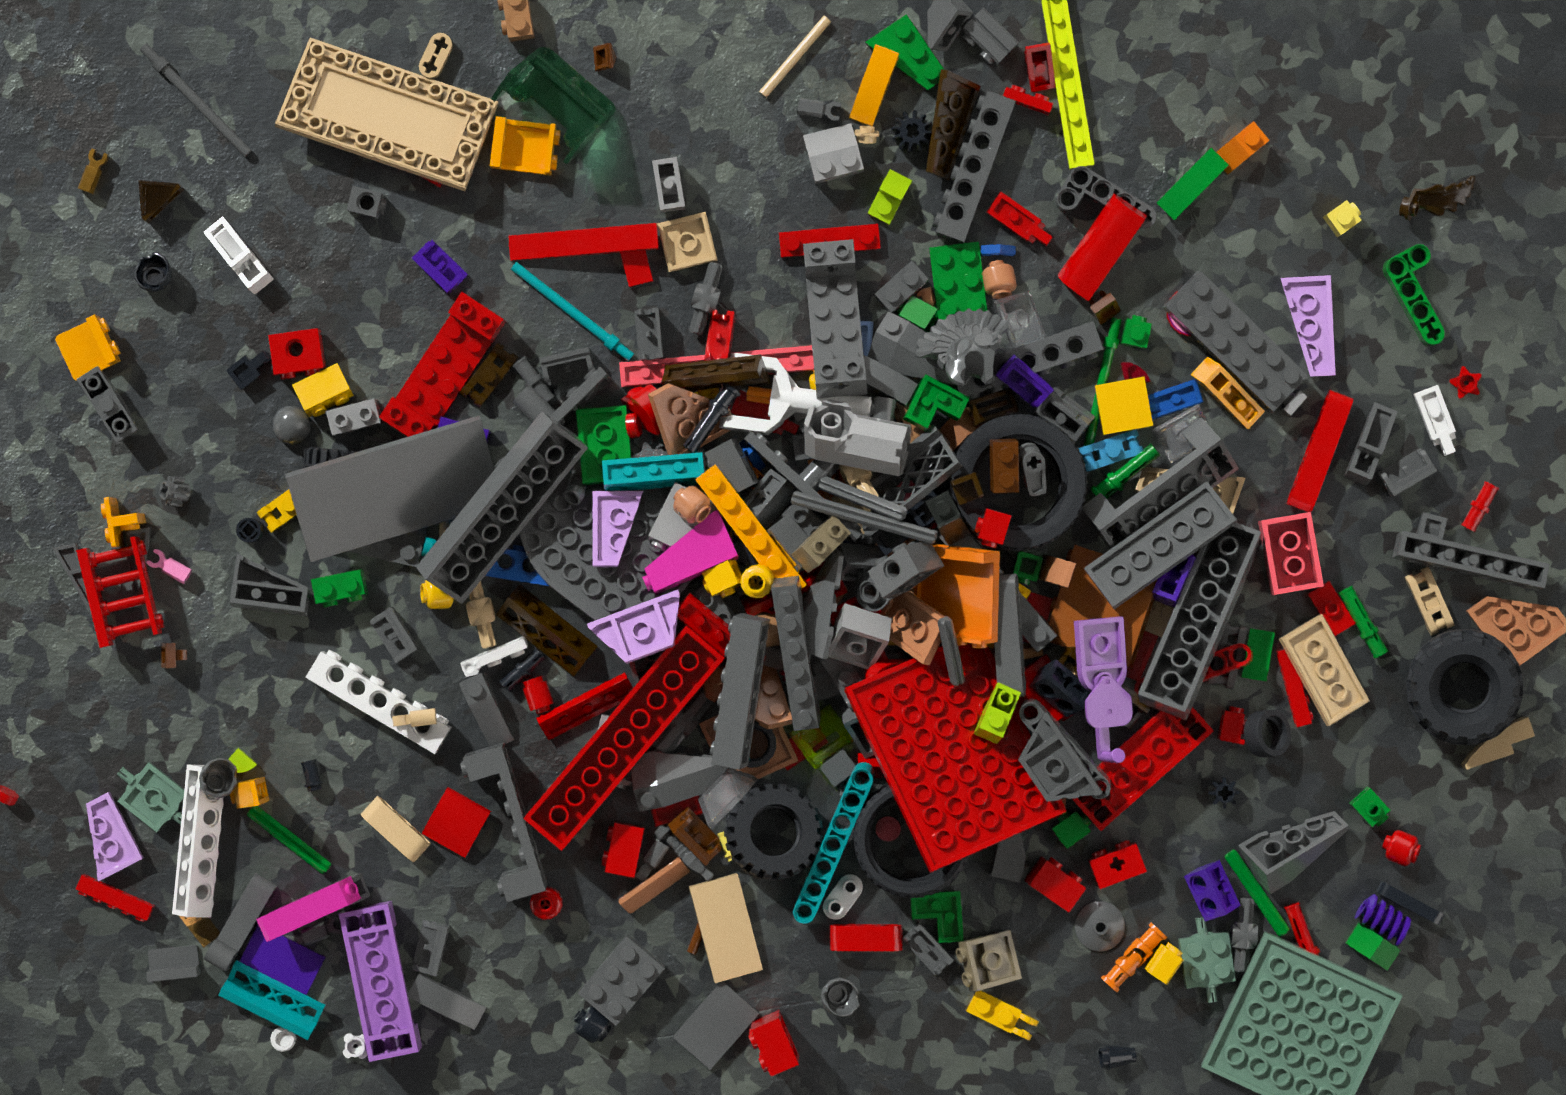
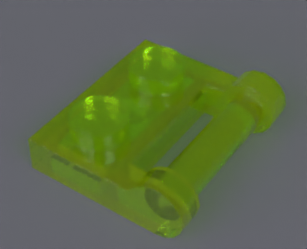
M830 704L820 710L821 721L819 728L793 730L789 733L815 769H818L824 760L840 748L854 742ZM834 731H837L840 736L817 754L813 751L812 748Z

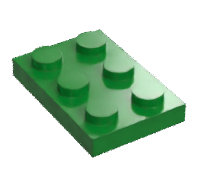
M979 242L930 247L929 252L938 319L945 320L949 314L955 315L958 311L964 312L968 308L972 311H976L979 308L983 312L987 311Z
M626 405L576 410L578 437L588 447L580 457L583 485L604 483L603 460L631 458L629 436L625 424Z

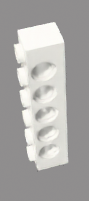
M334 651L320 652L306 676L307 679L434 754L438 752L452 728L448 725L449 720L436 713L437 724L430 725L426 733L420 732L417 726L411 727V724L393 727L392 716H396L395 711L398 706L406 707L408 714H410V711L428 708L418 701H414L413 704L405 699L406 694L396 688H393L392 691L383 686L385 682L372 675L369 678L363 675V669L356 664L350 662L348 666L340 661L342 656ZM336 667L340 668L344 673V677L340 682L334 681L331 677V672ZM357 680L362 681L365 685V691L361 695L353 691V683ZM377 693H382L386 696L387 702L384 707H378L374 703V697Z
M187 764L172 910V914L184 917H211L214 905V885L216 882V865L219 855L218 845L224 802L223 797L219 799L212 798L201 790L199 775L205 765Z

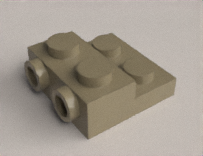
M1010 930L958 942L959 948L956 949V956L958 961L963 963L965 972L962 973V981L965 987H969V991H980L1022 979Z

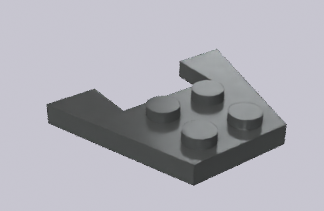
M151 527L126 532L128 546L132 545L130 537L139 536L140 541H144L147 554L143 555L146 568ZM73 543L52 548L91 613L76 550H79V544ZM134 555L99 563L95 567L97 577L101 576V578L138 570ZM140 579L106 587L104 591H101L103 601L106 600L107 603L143 594Z

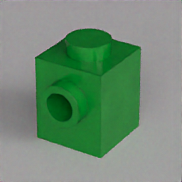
M912 295L907 302L905 301L901 304L897 313L899 317L909 321L926 333L930 332L931 327L934 326L938 319L937 308Z
M1132 315V319L1127 318L1124 323L1120 345L1145 350L1148 345L1152 323H1147V318Z
M1018 551L1011 574H1017L1018 582L1030 585V581L1037 582L1043 557Z
M1366 787L1349 802L1350 806L1371 827L1375 824L1377 827L1383 824L1389 817L1387 813L1391 811L1369 787Z
M1069 809L1064 814L1057 817L1059 822L1051 827L1066 849L1091 832L1088 828L1091 822L1083 812L1078 814L1076 810L1070 812Z

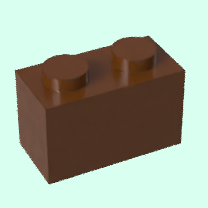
M990 439V488L993 493L1019 492L1018 441L1016 439Z

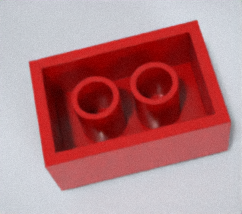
M780 1010L752 1022L748 1036L753 1048H759L760 1050L758 1059L764 1072L769 1071L770 1076H774L799 1065V1054Z

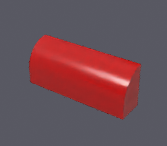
M1114 193L1058 273L1059 279L1074 292L1089 301L1141 227L1147 215Z

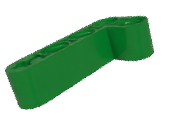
M1417 244L1388 259L1383 265V273L1419 340L1426 346H1433L1443 340L1445 331L1413 273L1415 270L1425 266L1431 257L1430 250L1426 246ZM1414 250H1419L1423 253L1424 257L1421 263H1416L1412 259V252ZM1392 262H1397L1401 265L1402 270L1399 275H1394L1390 271V264ZM1404 284H1410L1413 287L1414 291L1411 297H1406L1402 293V286ZM1417 305L1425 309L1426 313L1423 319H1418L1414 315V308ZM1429 319L1432 322L1427 324V326H1420L1421 323L1427 322ZM1429 329L1431 331L1436 330L1437 334L1434 336V339L1427 338L1426 334L1429 333Z

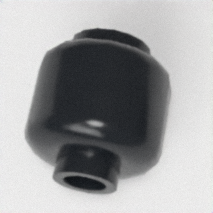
M589 1006L585 1010L579 1009L573 1018V1021L576 1022L574 1026L575 1033L590 1043L602 1042L611 1030L610 1021L593 1006Z

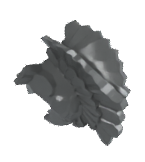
M968 308L964 312L958 311L955 315L949 314L945 320L938 319L936 326H932L930 332L925 333L923 339L917 341L915 357L938 359V366L941 369H945L949 379L957 385L964 386L963 380L965 375L979 378L985 385H994L996 372L993 364L994 355L997 354L998 350L1005 351V348L999 345L1002 334L1009 329L1008 320H1001L999 315H992L989 310L983 312L980 308L976 311Z

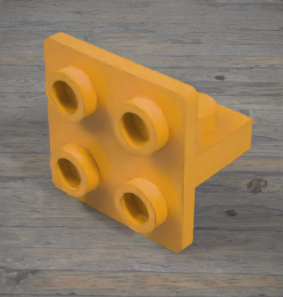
M104 498V503L101 504V513L104 519L107 518L108 528L105 529L106 541L111 543L112 548L125 547L122 531L140 529L139 524L146 523L145 513L120 515L117 498Z

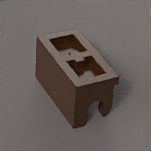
M688 806L668 824L673 834L705 866L722 849V846L719 844V837Z

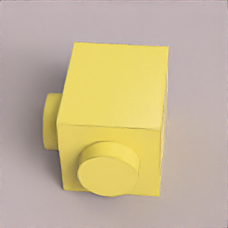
M1346 200L1323 218L1334 234L1339 237L1361 221L1359 217L1361 212L1353 202L1349 204Z

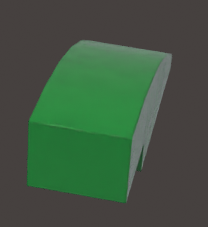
M1211 147L1166 192L1157 204L1175 220L1229 164Z

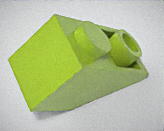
M998 682L981 714L974 734L997 744L1005 734L1021 692Z

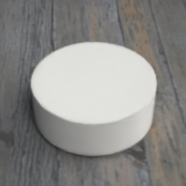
M280 1026L271 1034V1044L278 1051H288L296 1043V1034Z

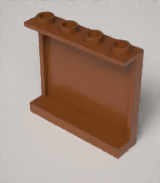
M1074 545L1073 550L1070 549L1066 557V561L1076 563L1069 586L1065 588L1058 585L1060 588L1058 597L1053 598L1050 606L1052 615L1050 621L1047 620V623L1058 634L1050 642L1063 647H1075L1074 621L1123 617L1127 668L1133 669L1155 602L1152 592L1157 580L1116 609H1113L1084 570L1086 566L1103 554Z

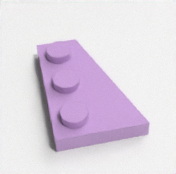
M593 491V567L619 566L643 491Z
M110 792L86 803L98 881L144 858Z

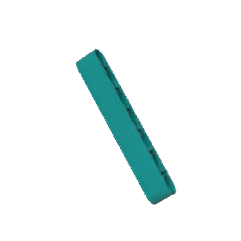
M861 762L853 768L819 847V851L796 900L793 915L799 923H810L815 918L873 784L875 771L869 763ZM858 772H866L869 775V779L861 781L857 778L856 774ZM855 794L859 797L860 801L851 803L848 801L847 796ZM841 816L847 817L850 824L841 825L838 823L837 818ZM837 839L840 842V846L836 848L831 847L828 844V840ZM820 861H827L831 868L827 870L821 869L818 863ZM817 883L820 885L821 890L814 892L810 890L808 885ZM807 905L811 908L812 912L808 914L802 913L799 907Z

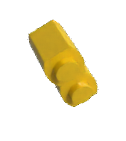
M1169 942L1166 946L1161 943L1145 966V969L1168 985L1184 961L1181 957L1183 952Z

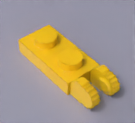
M982 990L975 991L966 1009L967 1012L1027 1040H1030L1032 1035L1028 1031L1015 1026L1018 1019H1022L1031 1026H1037L1039 1023L1035 1018L1022 1013L1021 1009Z

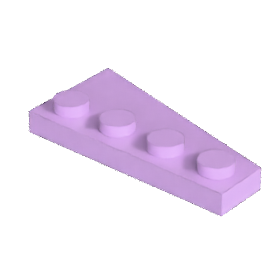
M1331 275L1281 278L1310 377L1336 376Z

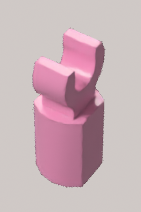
M154 549L153 552L160 557L159 561L154 563L148 560L146 563L152 568H162L164 574L184 585L191 575L192 569L171 557L167 559L163 551Z

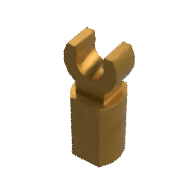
M93 148L88 154L89 166L86 165L78 189L94 194L100 179L101 167L109 159V155L104 153L102 159L96 161L95 154L97 150Z

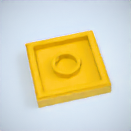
M1145 377L1094 386L1103 435L1153 426Z

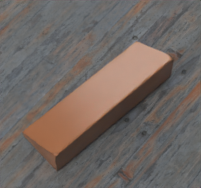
M678 856L619 898L618 902L631 914L687 875L690 869L682 861V858Z

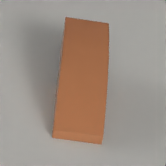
M1043 555L1038 579L1068 588L1076 563Z

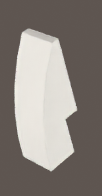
M221 217L204 231V234L254 295L274 279L224 217Z

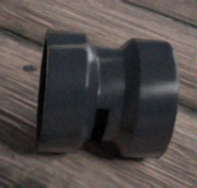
M244 518L237 524L236 533L243 542L253 543L259 541L264 535V526L258 519Z

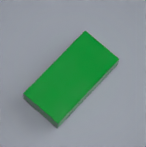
M1249 628L1247 646L1253 652V659L1249 665L1242 668V678L1267 682L1275 632ZM1245 650L1244 661L1246 660V658H1247V656H1248L1246 650Z

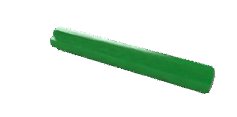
M253 806L248 811L247 816L321 874L326 873L331 867V863L260 807Z
M1236 850L1229 851L1225 855L1226 861L1252 899H1254V902L1276 934L1281 937L1288 933L1289 927Z

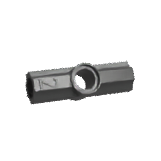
M700 687L652 745L657 750H662L663 753L672 754L682 740L687 738L698 725L699 719L706 713L714 701L706 698L704 690Z

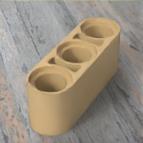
M376 796L361 813V816L412 862H415L431 845L426 837L380 796Z

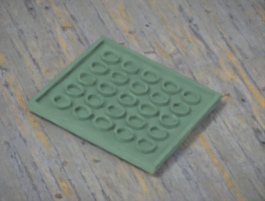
M1265 931L1202 1061L1201 1067L1261 1095H1355L1400 1003L1402 994Z

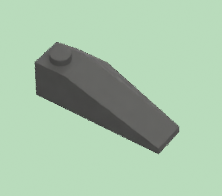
M662 750L646 751L631 769L633 791L639 811L666 807L739 782L737 770L711 764V755L691 756L683 752L670 754L663 753Z

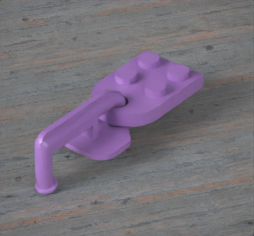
M1108 617L1074 621L1077 674L1082 686L1091 692L1085 700V712L1088 724L1095 728L1097 757L1101 762L1121 763L1125 760V753L1119 748L1110 751L1109 727L1128 724L1133 714L1132 698L1121 687L1127 673L1123 617Z

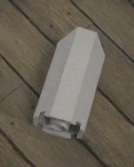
M827 399L822 402L821 406L816 408V405L808 410L804 422L805 455L815 460L900 476L903 474L909 451H907V445L911 442V425L853 414L848 403Z

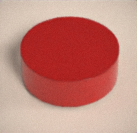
M626 414L625 424L629 438L640 437L642 435V423L638 414Z
M0 785V802L10 806L15 805L19 795L13 790Z

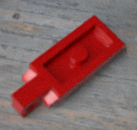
M1002 192L999 193L986 212L1032 244L1035 240H1038L1047 246L1053 238L1043 230L1046 225L1041 222L1040 218Z
M739 391L741 396L736 398L730 411L732 414L770 420L768 415L770 404L747 401V392ZM787 418L772 433L782 435L785 430L796 435L800 426L789 421V418Z

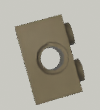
M831 516L791 555L809 573L819 566L851 532L837 517Z

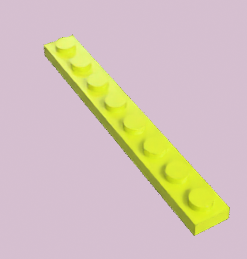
M1041 0L1047 40L1051 44L1056 94L1069 170L1078 166H1094L1067 0Z

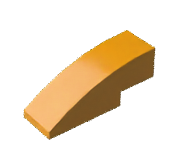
M877 44L875 45L849 118L869 126L874 125L899 59V53Z

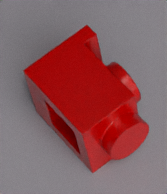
M1230 706L1229 711L1222 710L1217 736L1218 740L1244 745L1245 740L1240 738L1241 734H1244L1247 720L1244 719L1243 708Z

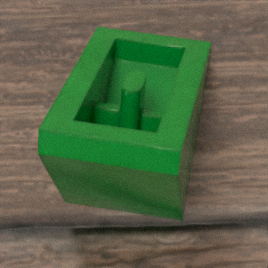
M1358 922L1345 942L1387 971L1401 951V949L1360 922Z

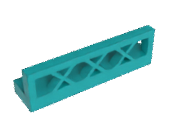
M702 452L602 461L604 491L673 487L675 482L682 486L699 485L695 479L704 473Z
M237 960L218 995L306 1040L309 1039L317 1026L326 1006ZM237 971L247 975L249 981L243 982L236 978ZM263 983L269 986L271 992L265 993L261 991L258 984ZM281 995L291 997L293 1003L287 1004L283 1002ZM309 1006L317 1010L315 1016L313 1017L305 1013L303 1007Z

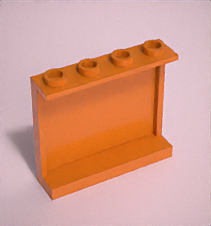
M932 544L944 567L914 587V595L942 615L952 619L958 645L972 643L973 648H987V644L998 642L1000 551Z

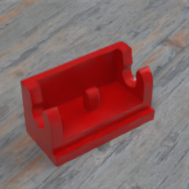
M717 310L712 312L704 361L730 357L736 321L734 311H727L726 315L719 314Z

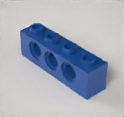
M513 545L512 549H506L503 553L510 555L512 558V564L509 568H502L499 565L498 559L485 575L549 586L538 575L536 570L529 573L524 569L523 563L528 557L524 547Z

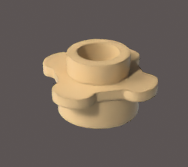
M860 126V129L854 130L857 136L856 141L859 143L873 144L876 143V139L879 137V131L875 130L873 126Z

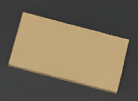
M1322 614L1279 638L1326 726L1334 724L1370 702Z
M735 873L689 886L714 983L763 970L738 874Z

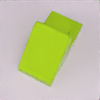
M890 169L867 214L890 225L912 180Z

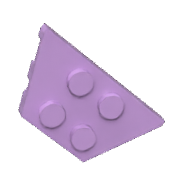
M679 590L590 622L587 626L626 664L673 647L675 643L680 602Z

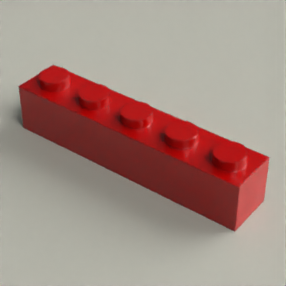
M1285 650L1276 651L1295 727L1312 724L1311 720L1314 718L1312 711L1308 709L1310 702L1308 695L1305 696L1304 693L1306 688Z
M86 874L81 875L76 886V890L79 891L80 895L86 897L89 895L93 897L94 901L99 903L103 901L107 903L108 907L112 909L119 908L123 914H132L136 916L135 919L142 922L150 919L155 907L154 904L102 881H98Z

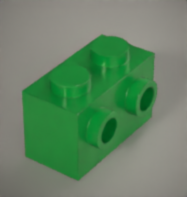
M363 569L311 579L315 603H322L323 608L338 605L337 600L347 598L348 603L362 600V595L368 594Z

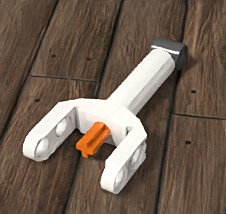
M730 353L729 358L750 355L742 353ZM762 356L767 372L777 374L774 375L772 389L748 386L746 400L770 404L768 412L770 420L729 415L720 418L719 428L769 435L795 412L807 414L810 407L816 405L817 408L827 399L848 403L853 414L894 421L897 400L886 397H874L873 402L872 397L859 395L817 398L816 390L799 388L777 358Z

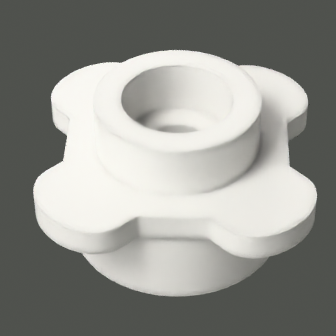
M348 1033L344 1036L346 1043L343 1055L346 1058L359 1057L364 1059L367 1056L364 1035L353 1036L351 1033ZM357 1044L358 1048H354L353 1045Z

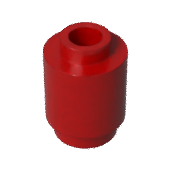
M539 676L523 682L525 686L523 691L530 711L535 710L536 714L551 710L550 705L554 702L547 681H544L543 677Z

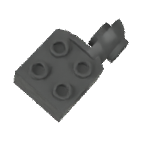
M915 540L908 545L902 543L892 550L894 554L889 557L886 555L875 561V566L871 570L863 572L857 578L854 585V594L862 608L868 611H879L890 600L911 590L944 567L932 544L919 542V540Z

